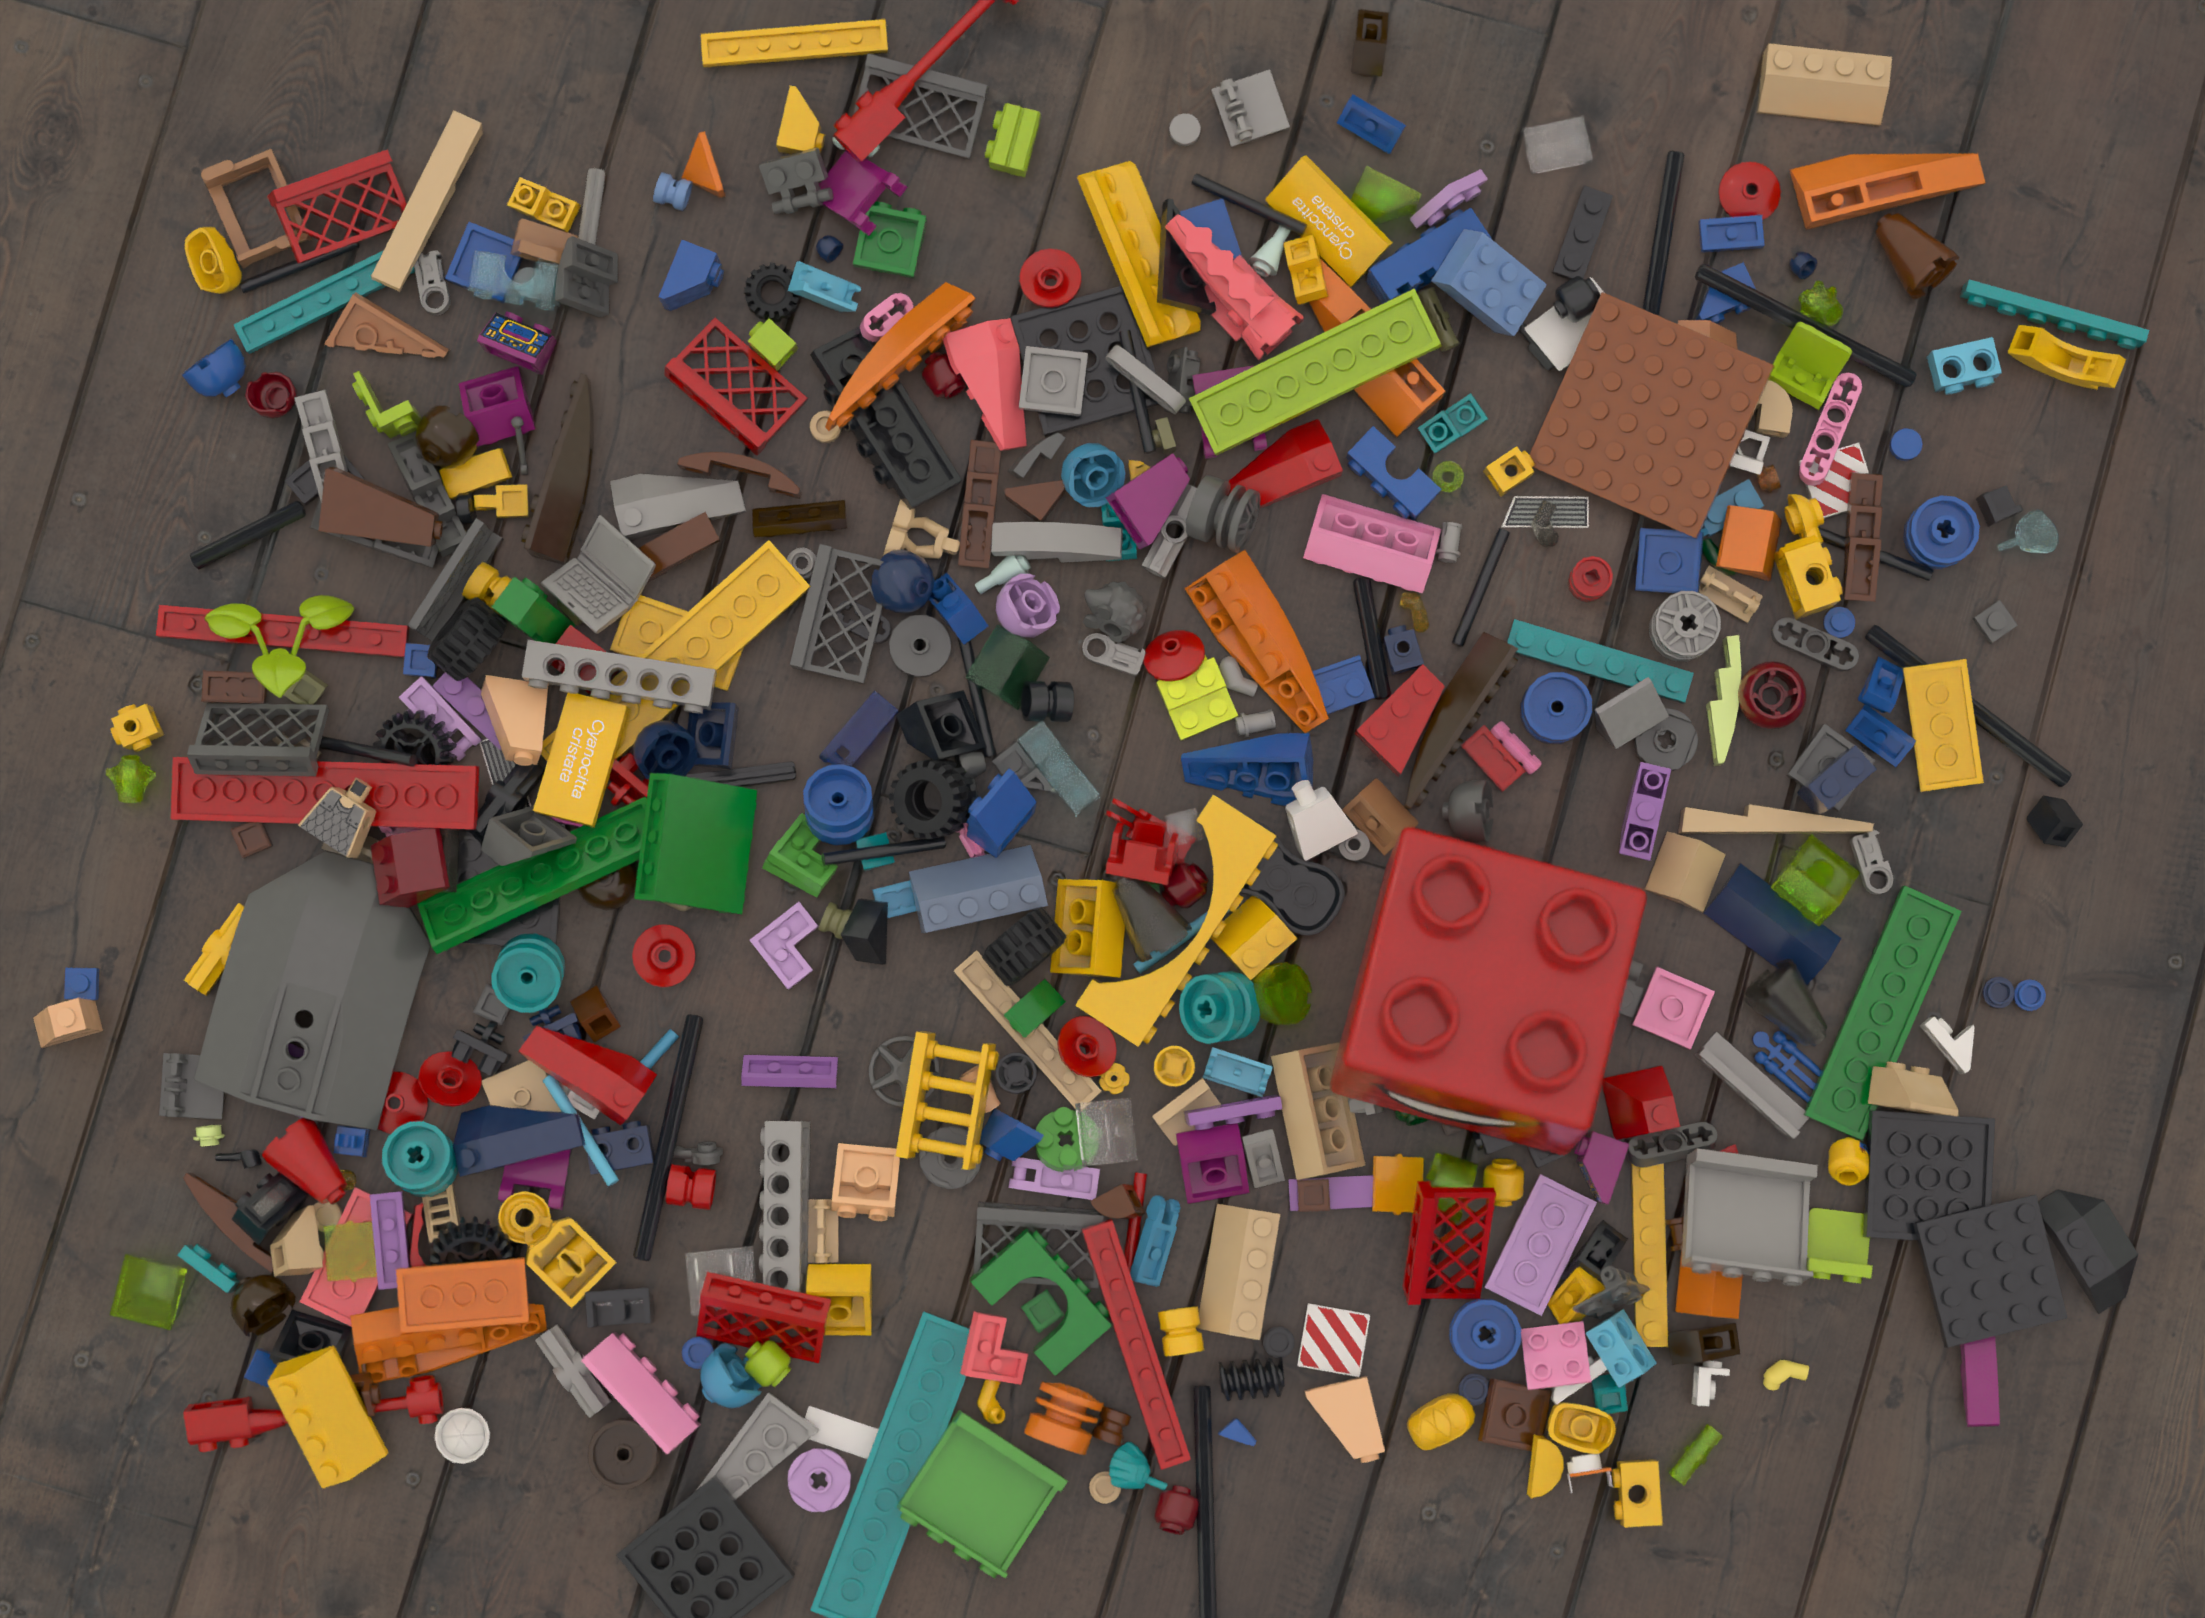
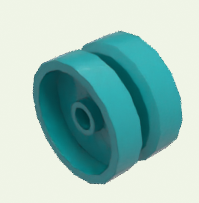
M521 934L511 938L501 948L491 974L492 988L497 998L508 1008L521 1013L537 1012L548 1007L556 999L565 974V959L560 948L549 938L539 934Z
M1228 971L1196 976L1189 981L1181 993L1179 1011L1181 1022L1187 1033L1196 1041L1210 1044L1248 1036L1254 1031L1259 1021L1261 1004L1259 993L1253 982L1244 974Z
M424 1121L408 1122L397 1127L388 1136L382 1150V1164L387 1176L405 1192L417 1197H433L444 1192L454 1182L458 1173L453 1150L454 1142L439 1128ZM424 1156L423 1160L419 1163V1159Z

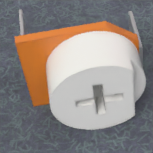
M1590 1453L1570 1457V1462H1567L1570 1493H1572L1570 1477L1606 1472L1608 1486L1613 1487L1610 1474L1612 1469L1611 1467L1601 1466L1599 1454Z

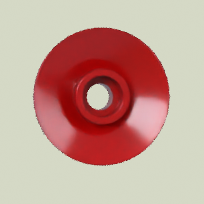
M1743 162L1733 166L1725 173L1719 185L1720 203L1730 217L1762 215L1763 221L1775 211L1780 201L1781 189L1776 175L1768 167L1760 163ZM1746 186H1755L1757 193L1754 195L1748 194Z
M1044 249L1032 254L1024 262L1019 280L1021 289L1027 299L1038 306L1054 308L1068 303L1076 296L1081 286L1082 277L1080 267L1071 255L1058 249ZM1049 279L1057 281L1054 286H1047L1045 284Z
M1185 630L1169 631L1153 639L1147 646L1143 659L1147 672L1158 680L1178 681L1192 675L1199 669L1205 658V647L1202 640L1192 632Z
M662 924L650 927L638 937L633 948L632 958L637 973L644 981L657 987H671L681 983L688 977L694 967L696 955L692 940L683 930L672 925ZM667 950L670 952L671 958L668 962L660 960L659 956L662 951Z
M1089 1016L1073 1018L1062 1027L1058 1035L1057 1046L1059 1055L1063 1063L1075 1074L1083 1077H1097L1104 1074L1113 1065L1117 1052L1114 1036L1106 1025ZM1079 1046L1085 1048L1086 1054L1082 1053Z
M439 1052L428 1057L421 1065L418 1076L421 1090L430 1100L443 1106L455 1107L469 1103L480 1091L482 1084L480 1070H478L477 1065L471 1059L467 1064L452 1057V1052ZM444 1083H450V1084H452L453 1086H448V1085H446V1084H444Z
M393 1072L378 1127L379 1130L391 1134L397 1127L408 1122L424 1120L428 1110V1097L421 1090L417 1078L408 1073ZM393 1097H397L400 1100V1106L397 1109L390 1107V1100Z

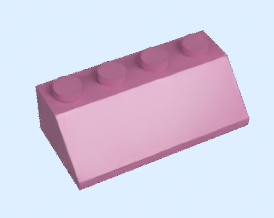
M1322 494L1303 558L1317 564H1325L1347 573H1355L1372 578L1377 582L1389 583L1408 591H1416L1423 594L1433 564L1441 529Z
M614 1332L581 1361L666 1454H669L701 1425L697 1421L700 1415L689 1403L683 1405L675 1397L679 1392L667 1379L662 1382L654 1374L657 1368L646 1356L640 1359L633 1351L636 1345L625 1333L619 1336L617 1332Z

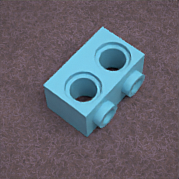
M1993 337L1933 350L1927 356L1935 392L1945 390L1946 395L1961 392L1964 390L1963 386L1975 383L1976 388L1994 384V379L2002 373ZM1975 357L1985 360L1987 364L1986 371H1979L1974 367L1973 359ZM1950 364L1954 366L1957 371L1956 378L1947 377L1943 372V365Z
M1624 1309L1598 1323L1585 1333L1618 1387L1639 1377L1657 1364Z

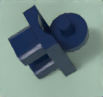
M558 1005L549 1009H541L539 1014L529 1018L533 1027L544 1022L546 1026L543 1028L555 1032L559 1030L561 1034L582 1039L580 1027L577 1023L579 1019L575 1012L553 1022L552 1017L562 1013ZM531 1033L523 1036L524 1041L527 1040Z

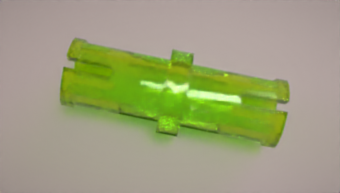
M1706 1424L1696 1440L1690 1446L1687 1444L1684 1448L1685 1453L1668 1474L1685 1486L1698 1467L1708 1461L1706 1457L1723 1436L1709 1424Z

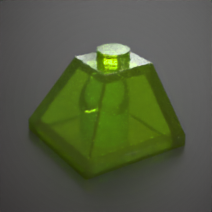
M1366 166L1350 200L1377 225L1415 213L1422 193Z
M125 1254L110 1316L172 1330L188 1268Z

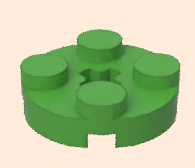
M1061 1107L1055 1112L1047 1114L1037 1125L1036 1131L1044 1136L1035 1145L1036 1153L1039 1160L1048 1168L1058 1172L1072 1169L1076 1171L1085 1167L1094 1157L1097 1131L1093 1123L1082 1113L1070 1110L1067 1107ZM1070 1135L1072 1137L1071 1141L1074 1144L1072 1146L1069 1144H1065L1063 1147L1060 1146L1059 1136Z

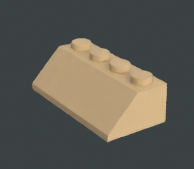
M1769 43L1763 52L1757 113L1880 126L1889 90L1892 57Z
M1340 1042L1271 1056L1297 1180L1366 1166L1355 1113L1350 1111L1348 1097L1337 1095L1330 1089V1080Z
M1217 1204L1199 1310L1200 1324L1197 1326V1329L1260 1340L1280 1214Z

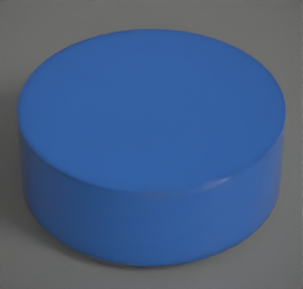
M1901 429L1892 436L1889 444L1890 451L1899 460H1912L1922 449V439L1912 429Z
M691 1338L682 1348V1358L689 1367L701 1369L703 1362L714 1350V1347L706 1338Z

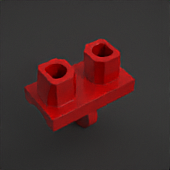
M628 753L619 761L614 759L609 777L612 782L607 789L615 795L611 800V804L615 807L622 801L628 805L643 797L647 799L649 780L645 778L641 781L634 775L639 768L631 753Z

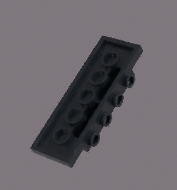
M860 326L813 350L810 354L826 379L823 385L825 387L823 393L826 401L831 406L836 404L844 387L860 363L876 345L875 342L863 337L860 332ZM899 380L889 390L886 391L882 388L875 394L877 398L867 408H857L852 413L854 417L843 426L847 432L852 431L858 440L856 447L863 458L869 457L873 463V475L877 482L881 485L885 483L888 489L894 487L900 499L907 505L909 510L915 509L950 490L962 481Z

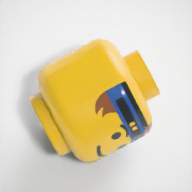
M1850 1137L1834 1142L1829 1149L1828 1172L1831 1177L1843 1185H1855L1864 1180L1869 1173V1150L1866 1144Z

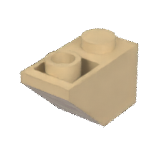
M314 1205L306 1206L295 1212L271 1243L270 1250L274 1277L310 1274L323 1267L324 1253L319 1244V1220L315 1215Z

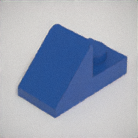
M1878 657L1858 696V701L1882 713H1890L1896 704L1904 679L1903 669Z

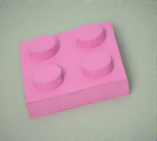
M1655 967L1632 1025L1690 1050L1715 991Z

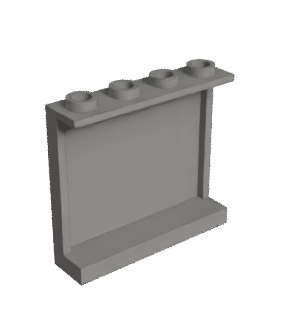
M1698 1148L1689 1153L1686 1161L1681 1266L1690 1267L1692 1272L1699 1274L1711 1273V1270L1720 1271L1722 1276L1729 1278L1741 1277V1274L1750 1275L1752 1280L1759 1282L1772 1281V1278L1783 1280L1784 1285L1789 1286L1802 1285V1282L1813 1277V1272L1806 1271L1810 1181L1817 1178L1818 1165Z

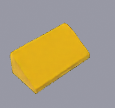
M1578 1267L1551 1296L1547 1305L1559 1324L1581 1322L1586 1315L1573 1311L1572 1307L1606 1290L1604 1284L1581 1267Z

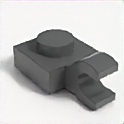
M1633 960L1619 1013L1633 1018L1644 989L1635 985L1643 964Z

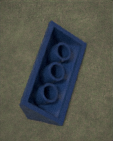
M1741 863L1703 912L1704 915L1803 989L1828 963L1841 940L1838 935Z

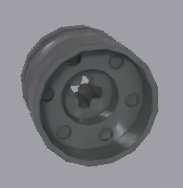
M1206 475L1197 487L1188 511L1186 521L1187 536L1209 543L1216 535L1218 547L1226 548L1228 546L1230 551L1240 553L1249 541L1257 522L1261 499L1260 492L1253 489L1246 491L1245 486L1237 485L1230 493L1229 481L1212 475Z

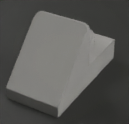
M1273 1129L1242 1137V1144L1254 1188L1284 1181L1285 1178Z

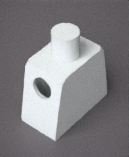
M1309 780L1300 781L1292 787L1297 800L1287 804L1285 809L1296 849L1305 861L1358 834L1355 827L1325 787L1313 790Z

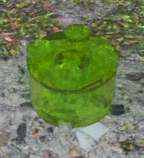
M1436 1152L1433 1161L1430 1163L1426 1179L1431 1180L1432 1187H1473L1479 1164L1444 1152L1441 1154ZM1439 1198L1438 1207L1445 1212L1457 1202L1453 1198ZM1462 1209L1450 1217L1456 1224H1459L1462 1218Z

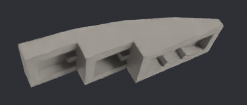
M326 389L295 397L303 426L302 432L310 456L309 462L321 503L325 469L337 467L348 472Z
M1058 522L993 523L991 552L994 556L1025 555L1027 559L1058 558L1061 563L1121 560L1123 530L1116 527Z

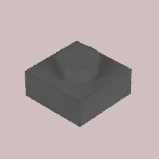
M2000 600L1973 618V621L1989 644L2018 626Z

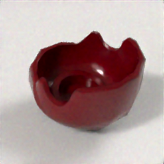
M263 372L257 380L248 382L245 398L255 412L262 417L274 419L285 415L295 405L297 390L292 380L280 372Z

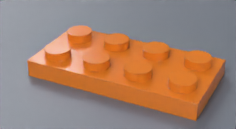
M525 1257L396 1269L401 1333L525 1323L530 1321Z

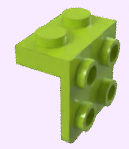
M1798 322L1772 363L1775 367L1769 380L1780 385L1788 394L1819 410L1833 382L1850 358L1852 350L1842 342L1827 336L1814 327Z
M360 371L353 373L356 382L352 383V386L365 406L369 405L370 409L366 410V414L372 426L376 427L379 433L384 432L391 439L399 434L406 436L416 431L417 425L422 418L409 400L383 411L368 380Z
M1811 1208L1809 1210L1807 1271L1813 1272L1812 1278L1830 1280L1831 1274L1843 1275V1281L1861 1284L1862 1277L1871 1278L1872 1266L1867 1265L1870 1237H1863V1213Z

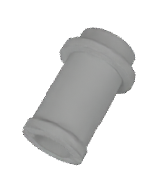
M1443 522L1440 548L1436 549V554H1438L1439 561L1456 563L1457 557L1461 556L1458 548L1462 525L1454 522Z
M1272 709L1249 715L1240 713V717H1235L1237 733L1239 736L1244 735L1245 738L1249 737L1250 733L1276 729Z

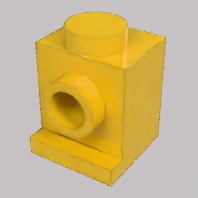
M1516 446L1486 466L1483 472L1500 497H1502L1508 491L1531 477L1534 473L1532 467L1535 464L1525 450L1521 452ZM1508 466L1514 467L1516 475L1508 476L1505 473V468Z

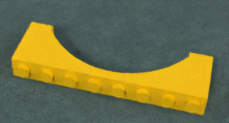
M1212 795L1196 820L1203 825L1206 833L1214 872L1210 907L1198 934L1189 946L1175 959L1149 974L1117 982H1099L1093 978L1075 1005L1137 1047L1140 1046L1142 1041L1146 1044L1150 1042L1158 1030L1153 1024L1159 1015L1164 1018L1167 1016L1175 1004L1171 1000L1172 995L1176 989L1181 992L1184 990L1186 984L1192 978L1188 974L1189 969L1194 962L1198 965L1201 964L1209 952V949L1205 947L1211 936L1215 939L1219 937L1227 924L1222 921L1228 910L1233 913L1236 911L1244 898L1239 894L1245 884L1253 885L1261 870L1256 868L1263 857L1269 860L1278 846L1274 842L1277 837L1275 834L1215 795Z

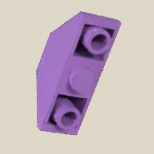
M1640 762L1623 820L1619 854L1650 861L1671 769Z

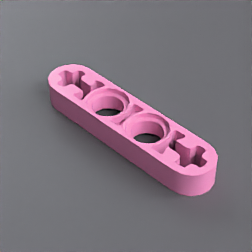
M1843 373L1836 378L1799 468V476L1807 485H1819L1825 480L1862 390V382L1853 373ZM1848 382L1852 384L1853 391H1849L1846 401L1843 402L1840 400L1843 392L1842 386H1845ZM1834 408L1843 411L1845 419L1838 423L1832 422L1828 418V411ZM1824 435L1830 437L1834 443L1833 447L1828 450L1819 448L1816 444L1818 437ZM1817 456L1821 458L1818 467L1819 472L1811 476L1809 475L1808 468L1812 467Z

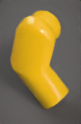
M985 1379L977 1400V1406L988 1423L1000 1424L1006 1416L1004 1409L1001 1408L995 1398L1000 1381Z

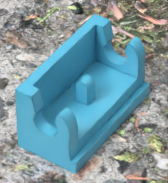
M797 261L788 291L839 312H856L858 303L851 299L855 292L861 291V287Z
M1212 1047L1203 1078L1263 1097L1273 1066Z

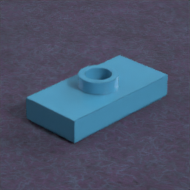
M910 880L872 890L874 900L888 902V918L917 911Z

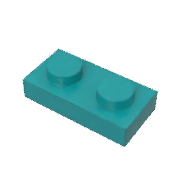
M200 1244L195 1246L184 1245L178 1253L181 1259L226 1293H233L240 1282L235 1278L236 1271L225 1263L216 1264L210 1259L212 1256L211 1252Z

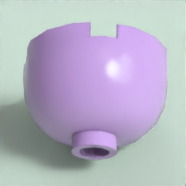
M1018 574L1011 578L997 596L996 613L998 620L1008 632L1018 637H1036L1047 631L1057 621L1056 615L1060 610L1057 595L1050 585L1045 581L1041 584L1034 580L1035 575Z

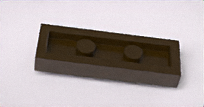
M845 500L752 509L754 537H773L785 534H804L807 532L847 529Z

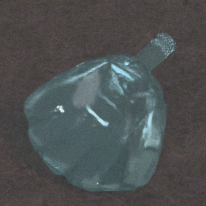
M2037 509L2020 519L2015 529L2016 538L1997 544L2000 552L2019 545L2022 551L2050 553L2058 545L2059 535L2052 521L2042 510Z

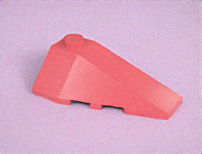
M1011 319L986 321L948 333L943 338L950 365L955 374L960 373L969 388L966 393L970 400L975 398L983 412L982 420L999 450L1004 451L1027 446L1024 410L1019 409L1022 384L1020 350Z

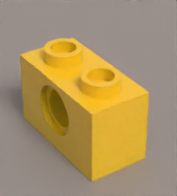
M1655 1459L1617 1461V1469H1612L1613 1488H1618L1619 1501H1614L1615 1520H1620L1623 1527L1662 1525L1658 1461ZM1634 1485H1641L1644 1489V1496L1638 1502H1632L1628 1496L1629 1489Z

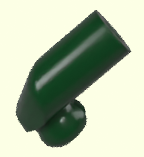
M1710 538L1703 541L1702 554L1708 562L1727 576L1735 575L1734 571L1716 566L1719 549Z

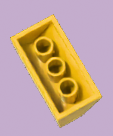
M334 1346L278 1363L267 1383L322 1489L351 1480L388 1454V1450L371 1417L368 1416L367 1409Z

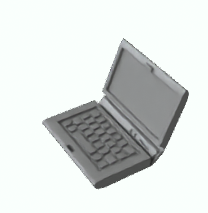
M601 515L598 516L578 557H574L541 582L543 587L596 634L603 631L633 607L656 566L650 558Z

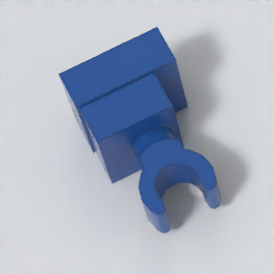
M337 1125L334 1153L367 1157L371 1129Z

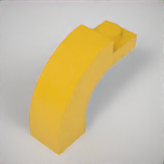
M2018 325L2008 350L2009 355L2036 371L2070 384L2096 390L2099 386L2115 388L2126 359L2117 354L2090 351L2073 346L2056 338L2043 328Z

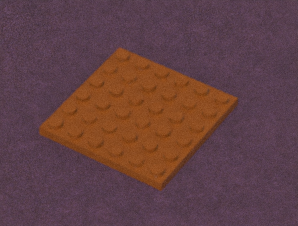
M1602 292L1529 454L1535 464L1533 468L1697 539L1775 366Z

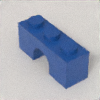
M1372 426L1347 453L1346 458L1349 460L1347 465L1358 476L1361 477L1364 474L1372 481L1370 487L1379 496L1384 498L1387 495L1395 503L1393 508L1405 519L1409 516L1415 520L1440 494L1442 489L1419 468L1407 479L1399 480L1390 476L1386 470L1385 462L1394 452L1396 446Z

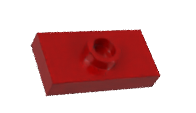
M1485 725L1460 746L1501 792L1526 772Z

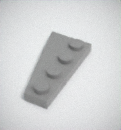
M768 1392L698 1488L716 1475L736 1500L820 1429Z

